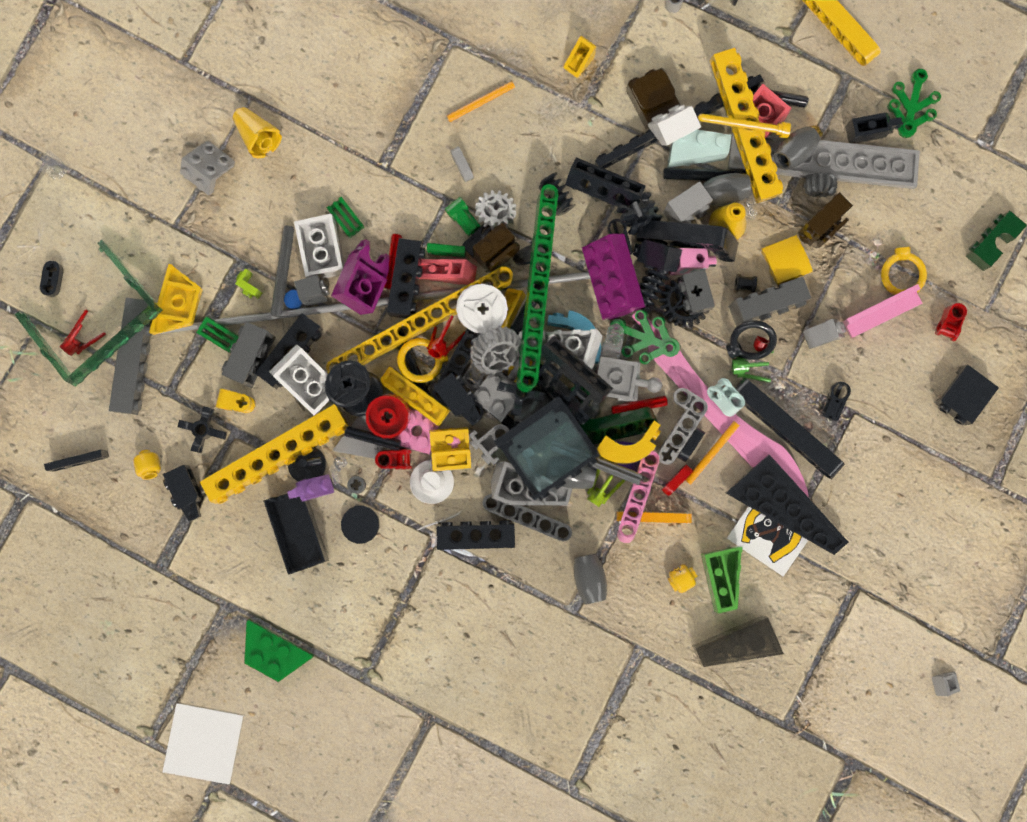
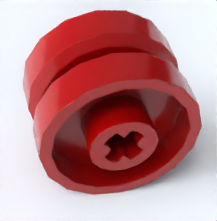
M385 394L374 399L366 411V423L369 429L381 438H393L400 435L408 427L411 420V410L408 403L402 397L395 394ZM387 412L389 414L392 413L393 417L391 419L386 418Z

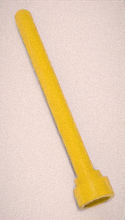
M699 114L698 120L701 122L773 132L780 138H788L791 130V123L787 122L774 125L708 114Z

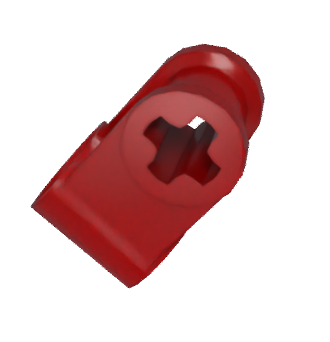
M955 303L946 307L936 327L935 335H943L950 338L953 342L956 341L967 315L966 306L962 303ZM953 308L958 312L957 317L952 313Z
M412 450L381 451L375 456V463L381 469H412L410 465ZM382 455L389 457L387 465L383 466L379 463V458Z

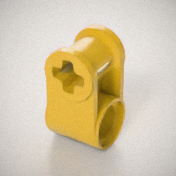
M220 388L215 407L229 411L250 413L254 410L256 403L253 398L245 394Z

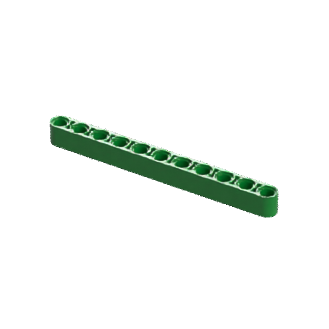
M551 184L544 185L537 198L517 374V387L523 392H529L538 382L558 200V190ZM544 194H549L551 198H546ZM542 212H547L549 216H544ZM540 229L545 230L548 234H542L540 232ZM538 247L543 248L546 253H541ZM536 266H541L544 271H538ZM533 284H539L542 290L535 289ZM535 302L539 304L540 308H534L531 305V303ZM529 321H535L538 327H532ZM527 340H533L536 346L528 345ZM525 359H531L534 365H527ZM523 378H529L531 385H526L523 382Z

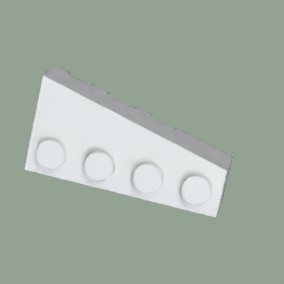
M597 329L587 331H543L542 346L551 338L556 337L593 370L602 340V334ZM522 331L519 332L520 339H522ZM527 340L528 345L536 346L533 340ZM540 356L541 361H546L545 357Z

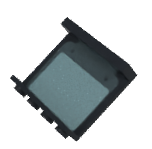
M560 396L494 441L496 446L501 448L533 495V500L539 498L540 501L550 495L548 491L554 487L558 490L566 484L565 480L568 477L572 476L574 479L583 472L581 469L584 466L588 465L591 467L599 461L597 457L600 456V453Z

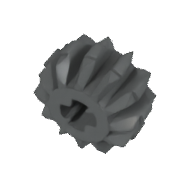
M829 173L810 174L805 178V193L808 196L819 198L832 196L836 193L837 178Z

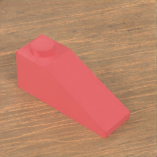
M421 259L420 266H423L422 277H418V279L469 285L475 281L477 266L466 259Z

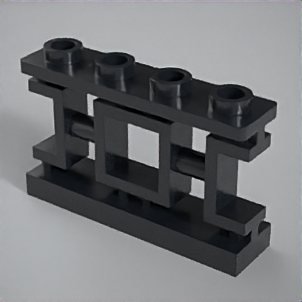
M553 337L541 348V355L546 358V361L543 365L541 363L539 365L538 382L536 385L553 400L560 396L575 419L581 425H584L595 413L589 406V403L593 400L599 405L612 391L613 387L556 337ZM553 361L560 366L559 369L552 364ZM547 370L554 375L553 378L546 373ZM563 374L576 385L573 390H570L559 380ZM582 386L590 393L589 395L581 389ZM575 396H578L583 401V403L581 404L575 398Z

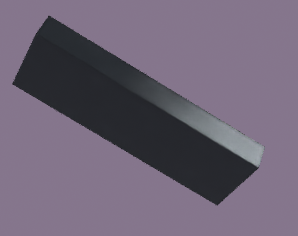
M100 449L45 463L44 467L46 471L55 472L107 459L109 454L107 450Z

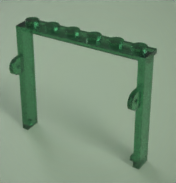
M103 240L97 243L100 246L98 248L99 251L106 253L124 275V280L140 294L149 306L72 373L69 372L25 313L18 311L15 314V317L40 348L41 354L51 362L64 381L75 387L82 383L89 374L97 370L105 360L112 357L121 346L128 343L129 339L137 332H140L145 325L163 311L111 247Z

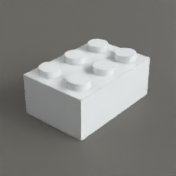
M327 214L294 221L305 277L317 275L320 279L340 275L345 264L333 215Z
M297 344L269 371L313 415L329 401L325 393V381L328 374Z

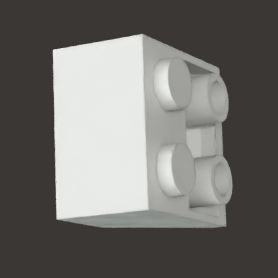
M684 104L670 108L668 114H659L653 117V122L648 124L650 130L662 145H669L701 128L693 107L685 106Z

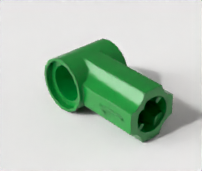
M460 197L444 208L449 217L454 222H457L468 237L481 227Z

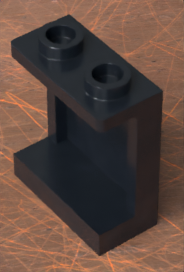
M967 364L957 370L956 373L958 375L942 397L934 402L941 412L950 414L954 417L953 420L962 426L973 424L999 389L997 385Z

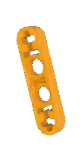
M617 512L616 521L622 520L624 512ZM628 512L631 517L638 516L636 512ZM643 512L640 522L692 523V514Z

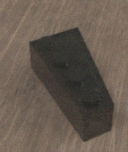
M763 615L692 645L696 657L703 667L784 654L769 618Z

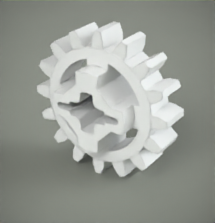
M491 190L490 195L485 192L483 198L479 197L478 203H476L475 215L479 216L478 222L484 221V227L490 225L491 230L494 229V226L497 227L501 223L508 227V223L512 224L516 216V204H513V198L508 199L507 193L501 195L500 190L497 194Z

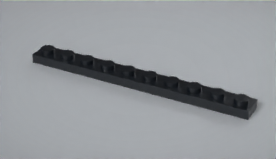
M759 74L755 77L750 76L747 78L748 88L752 92L756 87L762 85L764 81L762 76ZM732 86V90L739 93V89ZM720 93L715 94L710 101L706 103L702 101L694 107L697 118L699 114L709 115L724 107ZM649 129L645 135L633 137L624 146L620 144L612 152L599 155L594 165L606 169L659 140Z

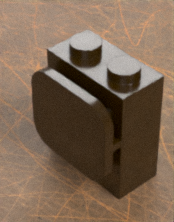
M662 68L652 69L641 78L635 77L627 84L626 92L645 129L649 128L648 124L653 122V117L659 114H668L670 108L676 105L680 106L675 95V88Z
M839 192L797 232L800 240L809 246L815 241L820 240L821 242L817 245L820 248L849 221L847 217L843 221L840 220L853 205Z
M501 223L472 248L474 259L486 272L489 271L491 273L514 257L520 250V245L515 242V236Z

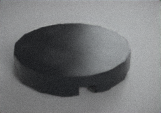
M364 505L348 509L341 520L343 535L350 542L356 544H364L373 540L380 528V520L377 513Z

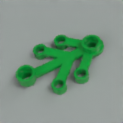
M917 69L911 75L910 79L914 86L910 100L904 92L905 85L903 82L898 81L892 86V92L897 95L899 100L892 99L888 103L887 108L893 113L895 118H902L903 125L897 131L903 138L912 137L916 133L918 126L927 121H933L937 116L936 110L930 108L923 116L914 120L915 113L941 100L940 92L933 91L926 99L918 103L922 84L928 78V73L924 69ZM932 95L936 96L937 100H934ZM891 103L896 104V108H893ZM901 103L907 111L906 118L899 109ZM928 113H931L933 117H929ZM905 125L909 126L910 130H907Z
M638 310L635 313V319L641 323L644 332L626 326V322L621 318L614 319L610 323V330L613 333H625L642 340L636 344L624 346L622 354L625 357H630L634 352L650 345L660 347L650 353H642L639 357L642 364H648L652 359L663 354L667 357H673L680 351V344L675 338H670L663 317H656L652 322L653 326L659 329L662 339L655 337L645 310ZM639 312L644 314L643 319L638 317ZM657 319H660L662 321L661 326H658L656 324ZM615 323L620 325L619 330L614 328ZM668 344H671L673 346L672 351H669L667 349ZM626 348H629L631 350L630 354H627L625 352ZM643 355L648 356V361L643 360Z

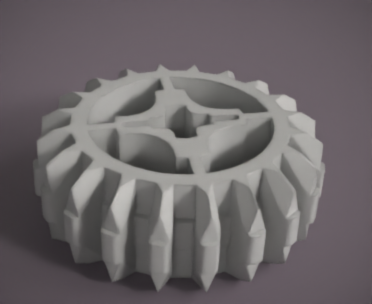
M499 326L497 329L491 328L489 332L485 331L482 336L478 335V340H474V345L470 347V355L474 366L480 372L495 375L496 372L502 373L503 370H508V367L515 366L514 362L519 361L521 339L513 329H508L507 326L504 328Z

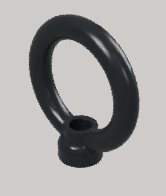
M757 320L747 321L738 325L733 330L730 343L726 345V350L732 359L737 356L747 360L762 359L775 349L777 335L774 329L765 322ZM758 328L768 334L769 343L765 349L751 353L742 349L738 342V337L747 329Z

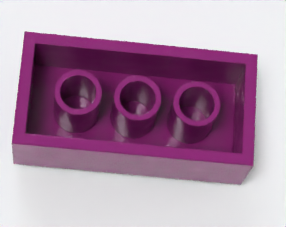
M609 234L582 247L602 320L617 319L645 307L624 234Z

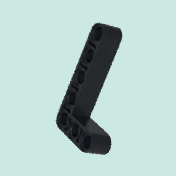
M650 220L647 225L639 227L636 234V240L639 242H643L646 239L670 246L710 249L719 260L725 262L735 261L739 244L727 228L713 225Z
M467 328L436 384L446 378L447 374L451 372L462 378L472 360L470 355L471 348H466L465 342L477 338L480 333L473 332ZM457 357H465V363L463 365L456 364L455 360ZM433 389L434 398L442 405L448 407L442 398L437 397V392ZM475 402V407L480 409V416L483 418L484 410L479 403Z

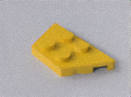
M168 264L149 333L152 335L192 326L196 316L202 288L177 270L172 264Z

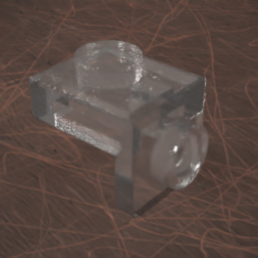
M50 150L36 162L53 179L57 177L61 179L68 172L65 169L67 165Z

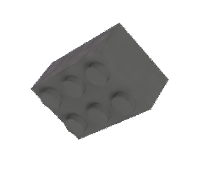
M246 322L239 329V338L230 349L231 355L222 366V375L253 388L258 377L255 372L266 360L276 337L269 331Z

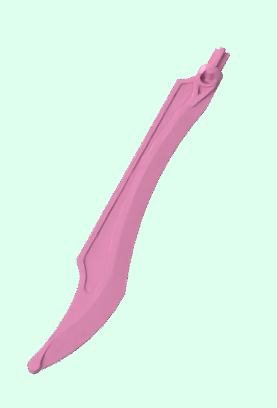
M639 312L638 317L643 319L644 314ZM634 313L631 317H632V318L640 325V327L642 328L641 323L635 319V313ZM647 317L655 337L662 339L659 329L655 328ZM668 344L667 349L669 351H672L673 346L671 344ZM650 345L647 352L650 353L660 347ZM681 351L673 357H667L663 354L653 359L679 388H686L706 401L708 409L704 416L722 435L733 421L740 425L728 442L751 467H755L769 454L809 498L804 478L787 450L782 445L751 427L736 414L731 417L723 414L721 409L709 398L707 394L708 387L695 373ZM701 402L694 403L700 411L703 410Z

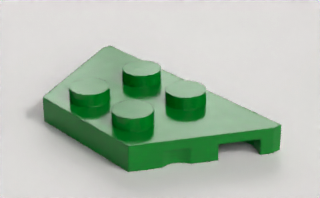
M250 619L246 622L244 664L277 682L281 681L314 657V654Z

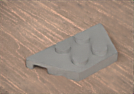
M387 412L386 418L391 419L392 415ZM366 415L358 417L351 425V427L372 432L366 423ZM343 436L333 450L335 452L375 459L377 453L381 452L384 447Z

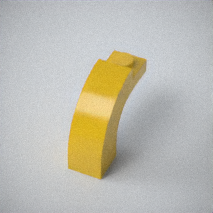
M653 421L643 438L633 445H620L605 436L597 448L600 453L599 457L615 464H631L644 459L656 447L650 441L651 439L655 441L661 433L659 430L660 424Z

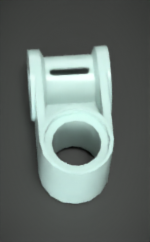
M721 378L715 386L707 389L709 398L714 401L726 416H734L745 405L743 396L738 393L726 378Z

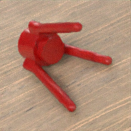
M84 310L69 335L60 345V348L70 356L74 353L79 355L84 349L106 335L103 332L81 347L79 346L81 342L75 337L83 327L81 323L88 310Z
M453 315L449 317L440 337L436 340L438 327L435 326L427 349L428 353L434 358L446 357L448 352L461 341L466 332L464 331L446 347V342L443 338L454 318Z

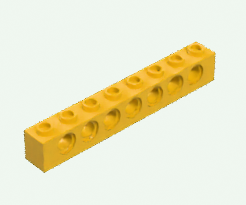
M735 48L713 54L709 62L728 118L759 122V111L757 107H754L753 93L748 88L747 74L742 70L740 54L736 52ZM726 69H731L733 71V75L728 74ZM732 86L737 87L739 93L734 92ZM738 104H742L745 107V111H741L738 108ZM731 126L746 174L750 177L756 204L778 197L783 193V184L777 177V166L772 161L770 155L771 147L766 143L764 137L765 131ZM750 140H754L757 143V147L751 146ZM756 158H760L763 161V165H758ZM762 176H766L768 178V184L762 181Z
M334 404L200 481V484L210 502L222 504L229 499V496L245 491V487L248 485L259 483L262 481V477L267 474L272 475L278 472L279 467L292 464L298 456L311 453L313 451L312 448L317 445H325L330 441L331 437L344 434L349 424L340 408ZM330 422V428L327 431H323V425ZM313 432V438L307 441V434ZM292 442L297 443V446L294 450L289 449V446ZM279 451V458L277 460H273V454ZM259 461H262V468L257 470L256 464ZM246 471L245 478L240 480V473ZM228 480V488L223 489V483Z

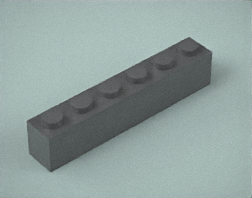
M125 299L109 404L110 412L138 415L142 408V401L140 399L141 392L145 388L143 378L148 368L146 358L150 353L149 338L152 336L149 330L156 309L155 304L149 300Z

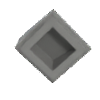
M956 672L932 677L937 696H950L960 691Z

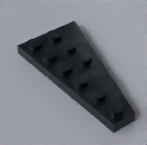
M769 454L725 492L833 555L849 543Z

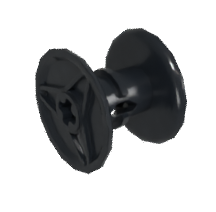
M348 360L340 362L331 369L325 381V393L328 399L336 406L343 407L346 412L353 416H365L369 404L374 399L384 395L383 384L380 378L374 373L368 372L366 367L357 361Z

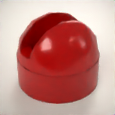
M757 336L753 343L754 349L757 352L765 349L769 340L762 336Z

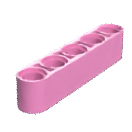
M652 451L640 462L637 472L647 477L649 481H641L639 485L633 483L617 532L618 539L623 543H630L636 535L660 458L655 451ZM651 459L654 464H648L645 460ZM634 494H641L643 499H636ZM634 511L638 516L631 517L628 512ZM629 529L632 534L625 535L622 530Z

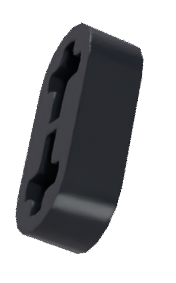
M48 261L43 266L40 291L48 297L57 296L61 289L64 269L58 262ZM50 268H57V271L50 272ZM47 287H54L53 290H46Z
M696 427L677 457L686 462L703 438L705 432Z

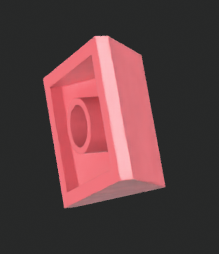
M762 84L753 95L754 107H757L759 111V122L777 125L785 121L791 107L768 87ZM765 131V139L773 132Z

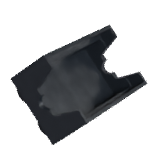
M288 493L263 500L288 575L329 561L309 500L302 502L300 496L289 499Z

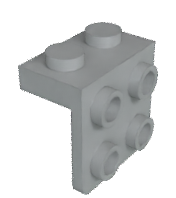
M206 141L182 157L180 174L196 185L199 190L210 195L214 192L216 179L234 167L235 161L211 142Z

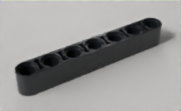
M743 378L737 384L735 389L743 396L745 400L744 406L824 476L831 480L845 465L840 458L751 381Z

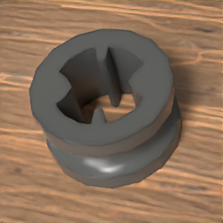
M354 476L349 479L347 487L352 493L360 494L365 490L366 483L363 478ZM355 480L361 482V486L358 487L359 490H355L356 488L354 487L352 488Z

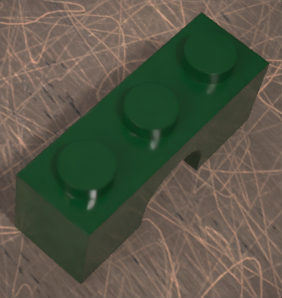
M1010 210L1005 214L1000 213L992 221L994 225L991 228L987 227L980 236L982 238L980 241H975L969 247L970 252L966 257L982 271L992 267L1003 254L996 246V238L1009 243L1015 240L1027 226Z

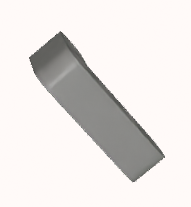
M679 388L673 393L674 402L685 409V411L657 453L660 458L659 461L665 465L674 462L708 409L705 400L686 388ZM683 391L687 394L685 402L677 400L678 392ZM695 402L703 404V410L699 413L693 409ZM685 418H690L693 422L692 427L689 429H685L682 425ZM675 434H680L682 437V442L679 445L672 443V437ZM669 443L672 447L677 448L676 452L671 450L669 453L671 459H665L664 461L661 454L663 451L668 452L669 447H666V445Z

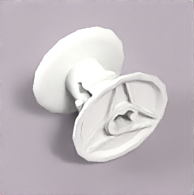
M486 284L472 285L462 291L456 306L458 319L463 326L473 332L482 334L485 331H491V328L497 329L506 319L508 310L506 299L501 291L492 285ZM481 303L482 306L486 307L485 310H482V314L481 311H477V307H481Z

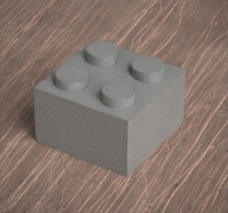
M699 181L669 201L663 214L669 222L692 224L691 221L695 218L699 220L707 214L706 211L710 209L713 199Z

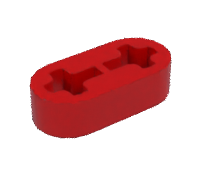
M685 464L661 490L667 496H670L689 477L693 470Z

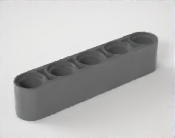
M492 494L485 496L483 499V507L487 511L563 542L569 540L572 536L570 526L521 505H512L515 508V513L512 516H507L504 513V507L508 504L497 501L496 507L491 509L487 507L486 501L492 497ZM530 512L533 520L530 523H524L521 518L523 513ZM544 519L548 520L551 524L547 531H543L540 528V522ZM561 527L568 529V535L565 538L558 536V530Z

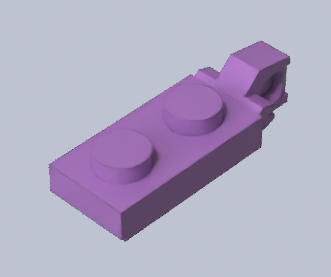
M329 474L296 483L297 488L287 491L289 499L300 496L302 502L335 492Z

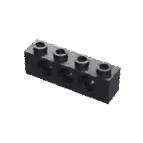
M577 157L570 168L565 183L566 186L617 207L619 205L629 207L633 202L640 201L646 185Z
M402 238L398 240L387 309L390 317L407 319L416 314L417 303H415V296H418L420 291V284L417 283L418 277H422L423 266H420L421 259L425 258L426 252L422 241ZM408 258L415 259L412 264L405 263ZM405 276L412 277L411 281L407 283L402 280ZM408 294L409 298L406 301L399 300L400 296Z
M301 313L255 374L275 389L283 387L269 371L296 344L308 354L313 342H317L321 338L323 329ZM302 333H306V340L303 342H299V335Z
M511 520L499 521V525H491V521H480V525H472L471 521L460 522V526H453V522H441V526H436L437 550L515 548V524H511ZM474 529L479 530L482 534L481 539L478 541L471 538V532ZM492 529H498L501 532L500 539L493 540L490 537ZM454 530H459L462 533L460 541L452 539L451 534Z

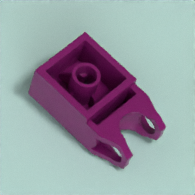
M367 239L361 240L357 247L349 254L331 294L332 297L360 315L374 312L386 284V276L389 269V255L387 253L385 255L381 254L374 262L371 260L369 254L370 241Z

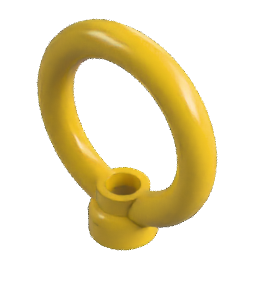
M910 247L895 248V254L885 261L881 270V280L884 287L893 295L905 291L896 288L891 283L889 270L896 261L909 260L918 268L919 279L915 285L918 284L921 290L927 279V269L924 262L917 255L911 253Z
M415 338L407 341L400 348L397 364L405 378L416 383H424L434 379L440 373L443 362H447L448 357L434 358V368L428 374L415 375L411 373L405 365L406 353L414 346L428 347L430 343L428 339Z

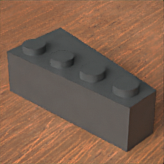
M804 277L780 284L779 288H767L760 292L761 294L759 295L755 292L743 299L742 297L735 299L728 307L736 327L747 321L768 320L772 318L771 314L777 312L778 315L789 312V308L793 306L797 309L807 305V301L812 297Z

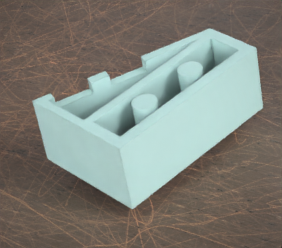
M698 129L671 143L667 168L686 167L692 164L725 160L729 154L731 135Z

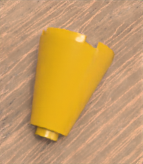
M246 107L235 110L233 121L248 152L257 159L267 157L266 153L270 150L273 153L282 140L278 128Z
M739 203L721 206L711 214L709 225L727 228L738 240L746 230L745 208Z

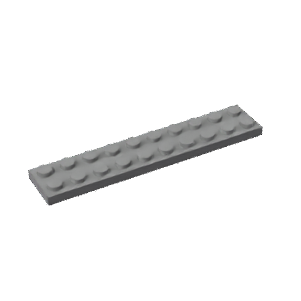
M732 132L728 170L745 171ZM769 135L765 140L771 147L770 155L772 161L775 162L774 154L785 138ZM750 140L751 146L757 147V143L754 140ZM820 140L814 153L804 163L788 170L781 169L776 164V174L806 178L810 174L822 172L835 175L837 181L915 189L918 181L920 150ZM756 158V163L763 165V161L760 158Z

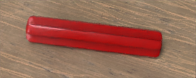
M392 234L389 269L384 286L386 289H391L398 240L402 238L400 234Z
M660 396L612 406L611 411L612 414H617L643 407L653 409L667 406L668 401L666 396Z

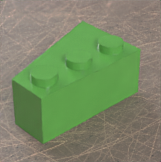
M743 546L701 554L713 609L716 613L738 609L739 577Z

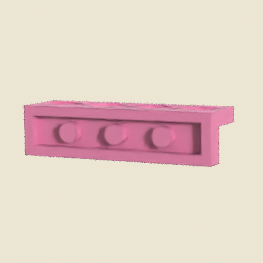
M917 284L844 320L843 323L850 337L853 338L923 304L917 293L920 290L919 285Z

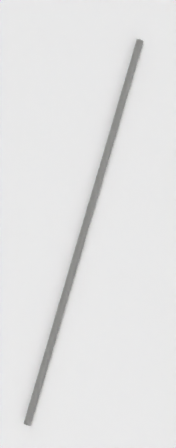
M588 271L549 276L550 281L548 284L590 279ZM528 279L512 281L508 287L502 290L527 287ZM461 288L419 293L418 296H415V301L445 298ZM401 295L399 300L406 301L409 295ZM389 297L379 298L376 306L388 305ZM343 303L284 310L281 317H274L269 312L214 320L223 326L246 322L297 317L301 313L313 315L352 309ZM203 321L194 322L192 326L160 334L199 329ZM207 323V325H209L210 327H215L212 324Z

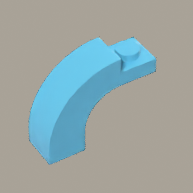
M569 310L568 318L564 317V314L553 313V315L548 317V326L566 328L572 331L596 329L591 321L574 311ZM601 343L594 364L600 362Z

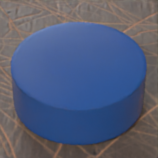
M290 290L285 294L284 303L288 308L299 309L302 307L303 303L299 300L297 290Z

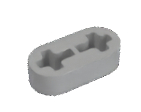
M459 146L450 150L463 180L467 182L474 179Z

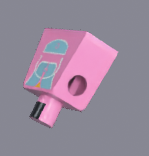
M679 248L682 249V254L677 272H669L670 275H683L706 270L708 267H715L717 263L716 256H708L707 249Z

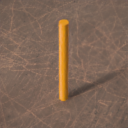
M510 81L447 115L448 121L452 122L514 89V83Z
M733 421L685 480L691 485L739 428V424Z

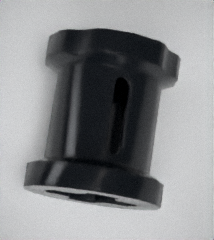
M741 274L736 275L735 291H739V289L750 290L752 293L756 291L757 276L745 277L741 276Z

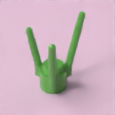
M741 357L732 359V374H737V378L771 382L769 378L745 374V372H749V367L768 366L769 362L749 363L745 361L747 359Z

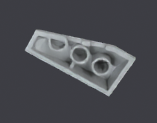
M505 461L496 464L491 480L492 499L508 505L568 506L572 492L571 488L562 486L556 490L554 487L548 491L550 495L542 501L539 498L533 500V495L512 464ZM524 469L538 491H542L553 483L545 476Z

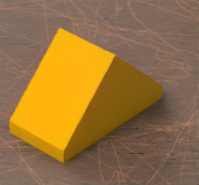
M581 35L563 68L576 78H579L594 59L596 46Z

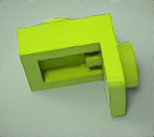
M245 268L244 271L237 275L235 284L243 290L242 294L250 299L253 296L259 299L262 292L248 283L253 273Z

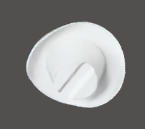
M432 460L420 463L411 474L410 489L413 495L421 502L427 504L442 502L453 490L454 478L451 470L432 471Z

